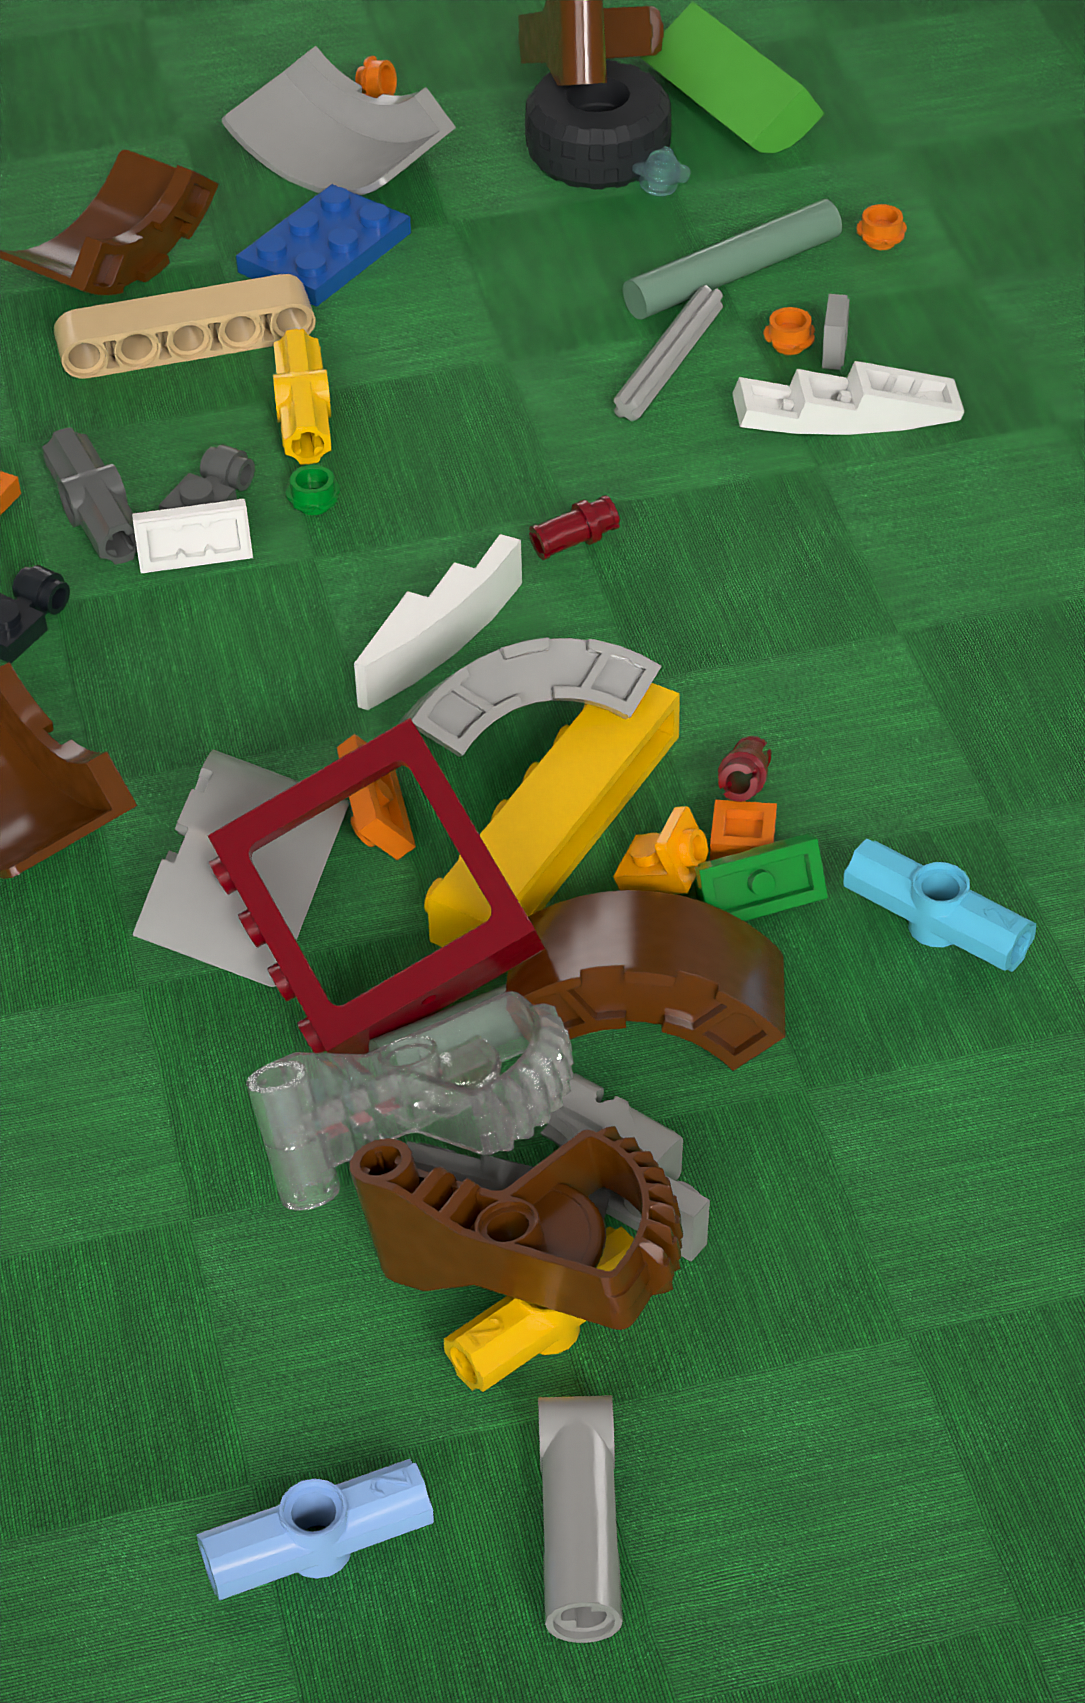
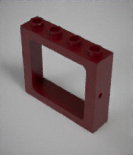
M411 718L207 835L218 854V857L209 861L216 878L227 895L238 891L247 907L246 910L238 914L244 929L257 948L267 943L277 961L267 968L271 978L286 1002L297 997L307 1016L297 1022L304 1038L316 1056L326 1051L340 1068L368 1053L369 1040L440 1011L545 949L535 928ZM400 766H406L412 771L491 907V916L485 923L350 1002L340 1006L334 1005L327 997L252 861V854L254 851Z

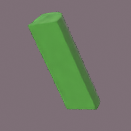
M693 1L664 31L662 50L655 56L640 57L760 153H776L791 147L825 114L803 85Z

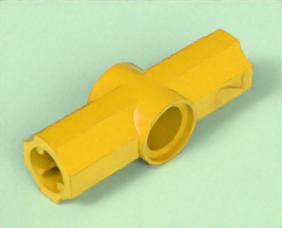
M304 329L286 330L284 336L273 343L277 373L273 374L277 421L281 423L283 447L285 448V455L294 457L299 464L319 463L320 458L325 453L332 451L328 418L331 417L327 370H323L321 346H319L318 338L311 337Z
M610 1226L606 1228L605 1249L596 1268L604 1271L615 1269L631 1246L634 1238L622 1226L618 1229ZM506 1296L444 1338V1350L453 1364L457 1376L472 1391L479 1389L484 1392L536 1355L559 1354L569 1349L577 1341L580 1325L587 1320Z

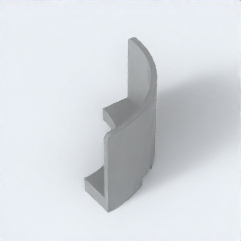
M317 46L305 53L286 70L222 118V123L226 129L251 155L289 182L317 193L322 192L333 184L358 195L373 192L385 185L456 128L427 87L416 93L403 96L382 94L378 98L362 94V86L339 71L322 54Z
M549 637L526 640L502 647L458 670L421 697L398 724L411 718L419 732L460 757L464 755L481 732L495 720L515 709L534 703L546 701L582 702L613 712L626 720L632 716L662 666L642 654L619 645L595 639H549Z
M213 749L201 768L195 790L191 789L175 827L178 834L185 836L178 853L169 850L165 860H161L133 936L264 985L275 987L276 985L267 968L277 961L267 943L257 948L244 929L238 914L246 910L247 907L238 891L227 895L216 878L209 861L218 857V854L207 835L299 783V781ZM346 799L254 851L252 854V861L296 940L350 801Z

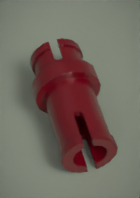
M607 495L601 496L598 500L591 503L583 499L572 504L571 511L539 525L530 526L529 537L540 559L545 560L550 558L551 555L579 543L585 542L591 545L602 540L603 533L620 528L618 524L620 523V518L614 503Z
M758 736L743 737L736 743L734 749L724 756L718 768V785L720 789L723 788L725 790L723 795L726 798L742 802L749 800L762 790L768 778V766L772 759L771 749L763 752L767 744L764 739Z

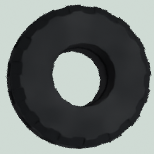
M606 60L607 83L558 86L550 72L545 75L526 100L525 138L529 156L533 162L555 181L559 180L568 186L576 188L586 187L591 188V190H604V188L609 187L619 188L647 177L651 170H655L667 156L671 142L672 124L670 98L650 73H645L639 67L631 64L626 65L618 63V61Z

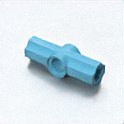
M866 838L854 851L853 857L844 871V887L909 920L908 929L912 937L921 944L930 947H946L954 944L1004 971L1009 970L1013 972L1024 960L1027 950L1035 938L1036 923L970 890V880L966 873L958 866L946 862H933L922 865L877 841H871Z

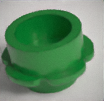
M307 465L298 468L290 476V484L286 489V498L292 502L293 508L302 513L320 515L338 502L337 495L340 493V486L334 480V474L330 469L320 465Z

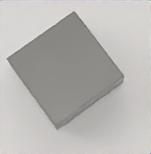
M829 294L824 324L823 369L841 370V366H844L850 303L847 295Z

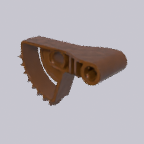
M546 0L543 11L518 15L521 64L546 62L558 86L607 83L606 59L655 56L662 50L664 25L661 20L660 11L654 6L603 8V0Z
M615 1126L606 1127L598 1132L590 1129L582 1130L509 1187L499 1191L482 1188L469 1178H466L463 1182L456 1180L454 1174L441 1166L435 1167L431 1172L416 1168L410 1148L406 1143L398 1139L385 1138L367 1143L357 1150L350 1160V1173L381 1269L386 1278L396 1283L421 1291L475 1285L617 1330L630 1327L639 1317L652 1295L664 1294L673 1290L672 1279L674 1272L680 1269V1249L683 1248L681 1241L683 1230L677 1197L673 1195L670 1180L668 1177H665L663 1168L659 1167V1164L654 1160L651 1151H643L638 1146L635 1137H621ZM602 1187L608 1188L625 1198L642 1215L638 1231L631 1246L616 1268L611 1271L596 1268L605 1249L606 1227L599 1209L588 1198V1196Z

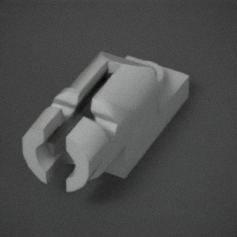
M577 1073L567 1076L556 1087L543 1109L540 1120L548 1125L540 1132L541 1135L560 1147L585 1129L598 1132L606 1127L615 1126L621 1137H635L638 1146L643 1151H651L654 1160L659 1164V1167L663 1168L665 1177H668L670 1180L673 1195L677 1197L681 1214L680 1221L683 1230V1238L681 1239L683 1248L680 1249L681 1256L692 1262L707 1245L710 1200L700 1195L691 1185L683 1181H677L682 1171L683 1138L675 1131L631 1108L628 1101L618 1096H615L613 1100L599 1103L604 1095L603 1087ZM605 1187L599 1188L611 1192L606 1213L638 1231L642 1216L639 1211L616 1192Z

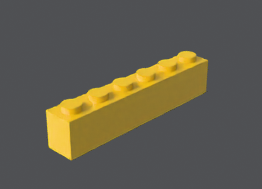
M651 683L632 716L626 720L613 712L585 703L583 710L572 724H566L559 730L552 748L540 762H533L529 766L522 784L509 800L503 799L496 806L491 821L480 833V837L527 917L542 910L679 738L680 693ZM459 855L458 861L444 878H437L432 883L424 902L425 912L428 913L430 942L441 947L485 923L491 916V907L461 855Z

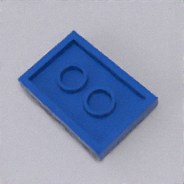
M331 184L236 255L238 273L251 279L279 274L296 276L303 282L310 304L317 307L411 234L410 216L350 192L343 187Z

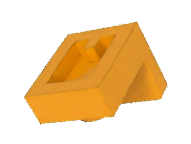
M688 806L675 807L661 833L635 835L613 875L620 891H656L669 894L688 893L696 878L695 868L698 867L699 863L706 861L709 853L706 836L699 829Z

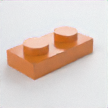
M353 734L336 747L339 759L367 742ZM396 770L349 796L353 812L351 817L352 828L367 846L374 847L376 845L396 860H399L416 847Z

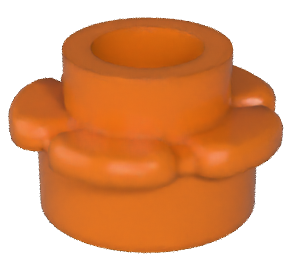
M368 56L364 60L363 66L357 69L355 82L362 86V94L373 98H378L382 94L393 96L397 86L396 71L389 60H377L375 56Z
M878 204L864 210L862 220L857 224L856 230L857 234L862 236V240L869 247L876 250H888L904 239L907 226L903 222V214L898 208L891 205Z
M785 307L778 309L770 316L769 325L764 329V338L767 342H772V346L781 354H798L811 346L815 341V336L813 335L815 328L812 325V318L809 313L799 308Z

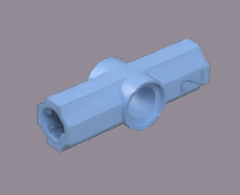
M407 1459L337 1485L321 1479L301 1481L288 1489L283 1495L280 1505L197 1534V1540L214 1594L217 1595L219 1600L294 1573L316 1579L331 1576L345 1566L352 1552L434 1523V1517L421 1473L416 1463H412L411 1459ZM314 1526L326 1527L320 1531H305L306 1529Z

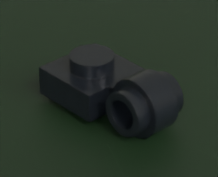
M41 565L24 567L18 572L12 586V592L14 597L17 598L16 600L0 593V659L10 662V664L48 630L45 616L48 613L53 615L60 613L67 605L70 597V588L65 583L63 576Z

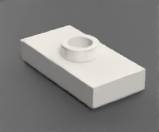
M245 499L132 514L141 573L253 558Z

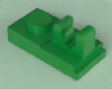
M809 833L699 863L698 867L695 868L694 887L697 900L727 911L743 921L828 898L818 838Z

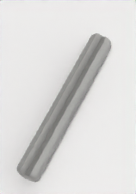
M704 285L695 292L614 398L616 404L614 412L619 418L625 416L630 421L638 420L723 308V304L720 301L723 294L718 288L712 290L707 285Z

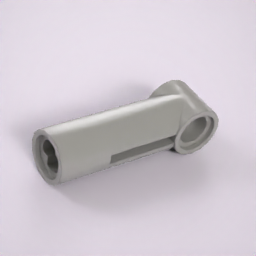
M612 1395L538 1398L545 1551L543 1556L545 1625L549 1633L561 1640L576 1643L601 1641L619 1631L623 1622L614 1483L615 1447Z

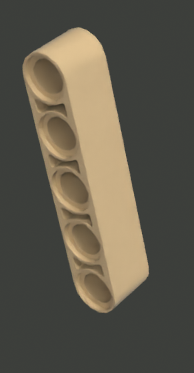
M279 274L74 309L65 312L57 319L54 325V336L64 370L76 378H93L274 346V342L284 336L286 330L304 329L310 335L315 327L316 319L303 282L296 276Z

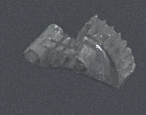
M505 992L367 1054L294 1052L254 1071L248 1077L246 1086L283 1206L290 1210L302 1211L314 1209L333 1200L341 1187L336 1167L344 1162L350 1164L354 1153L363 1145L374 1140L385 1138L397 1139L409 1133H420L481 1155L489 1156L498 1151L509 1152L514 1149L515 1140L529 1139L534 1136V1126H543L551 1121L550 1113L557 1111L563 1106L562 1098L571 1092L569 1081L574 1078L572 1070L574 1060L568 1030L564 1029L561 1017H558L555 1006L548 1004L532 1005L517 992ZM523 1053L507 1071L500 1075L501 1062Z

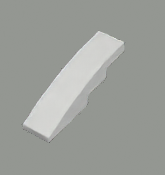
M854 361L847 378L797 369L790 386L739 377L732 393L740 427L793 434L852 435L902 431L959 421L964 414L954 379Z
M500 534L476 568L454 562L429 597L407 591L354 663L357 705L359 708L370 710L415 684L456 654L494 619L522 584L521 540Z

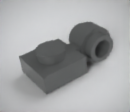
M222 444L217 448H208L200 463V474L202 477L188 473L159 504V510L237 500L236 489L240 491L246 490L253 480L255 472L254 461L248 458L245 451Z

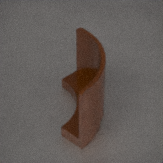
M127 149L121 150L98 194L75 222L62 233L39 246L17 251L0 249V259L91 294L115 295L124 293V286L136 280L146 283L170 264L167 254L181 237L190 240L204 218L219 184L179 165L173 167Z
M10 662L0 667V878L3 879L12 878L137 806L107 751L94 752L88 750L72 739L61 745L48 734L54 730L53 722L32 698Z
M608 891L579 896L551 905L528 917L545 949L508 970L504 1009L546 1052L566 1041L585 1034L610 1029H625L626 1021L660 1024L662 1025L661 1032L680 1037L706 1049L734 1071L786 1037L784 957L779 948L754 927L727 911L680 895L656 891Z

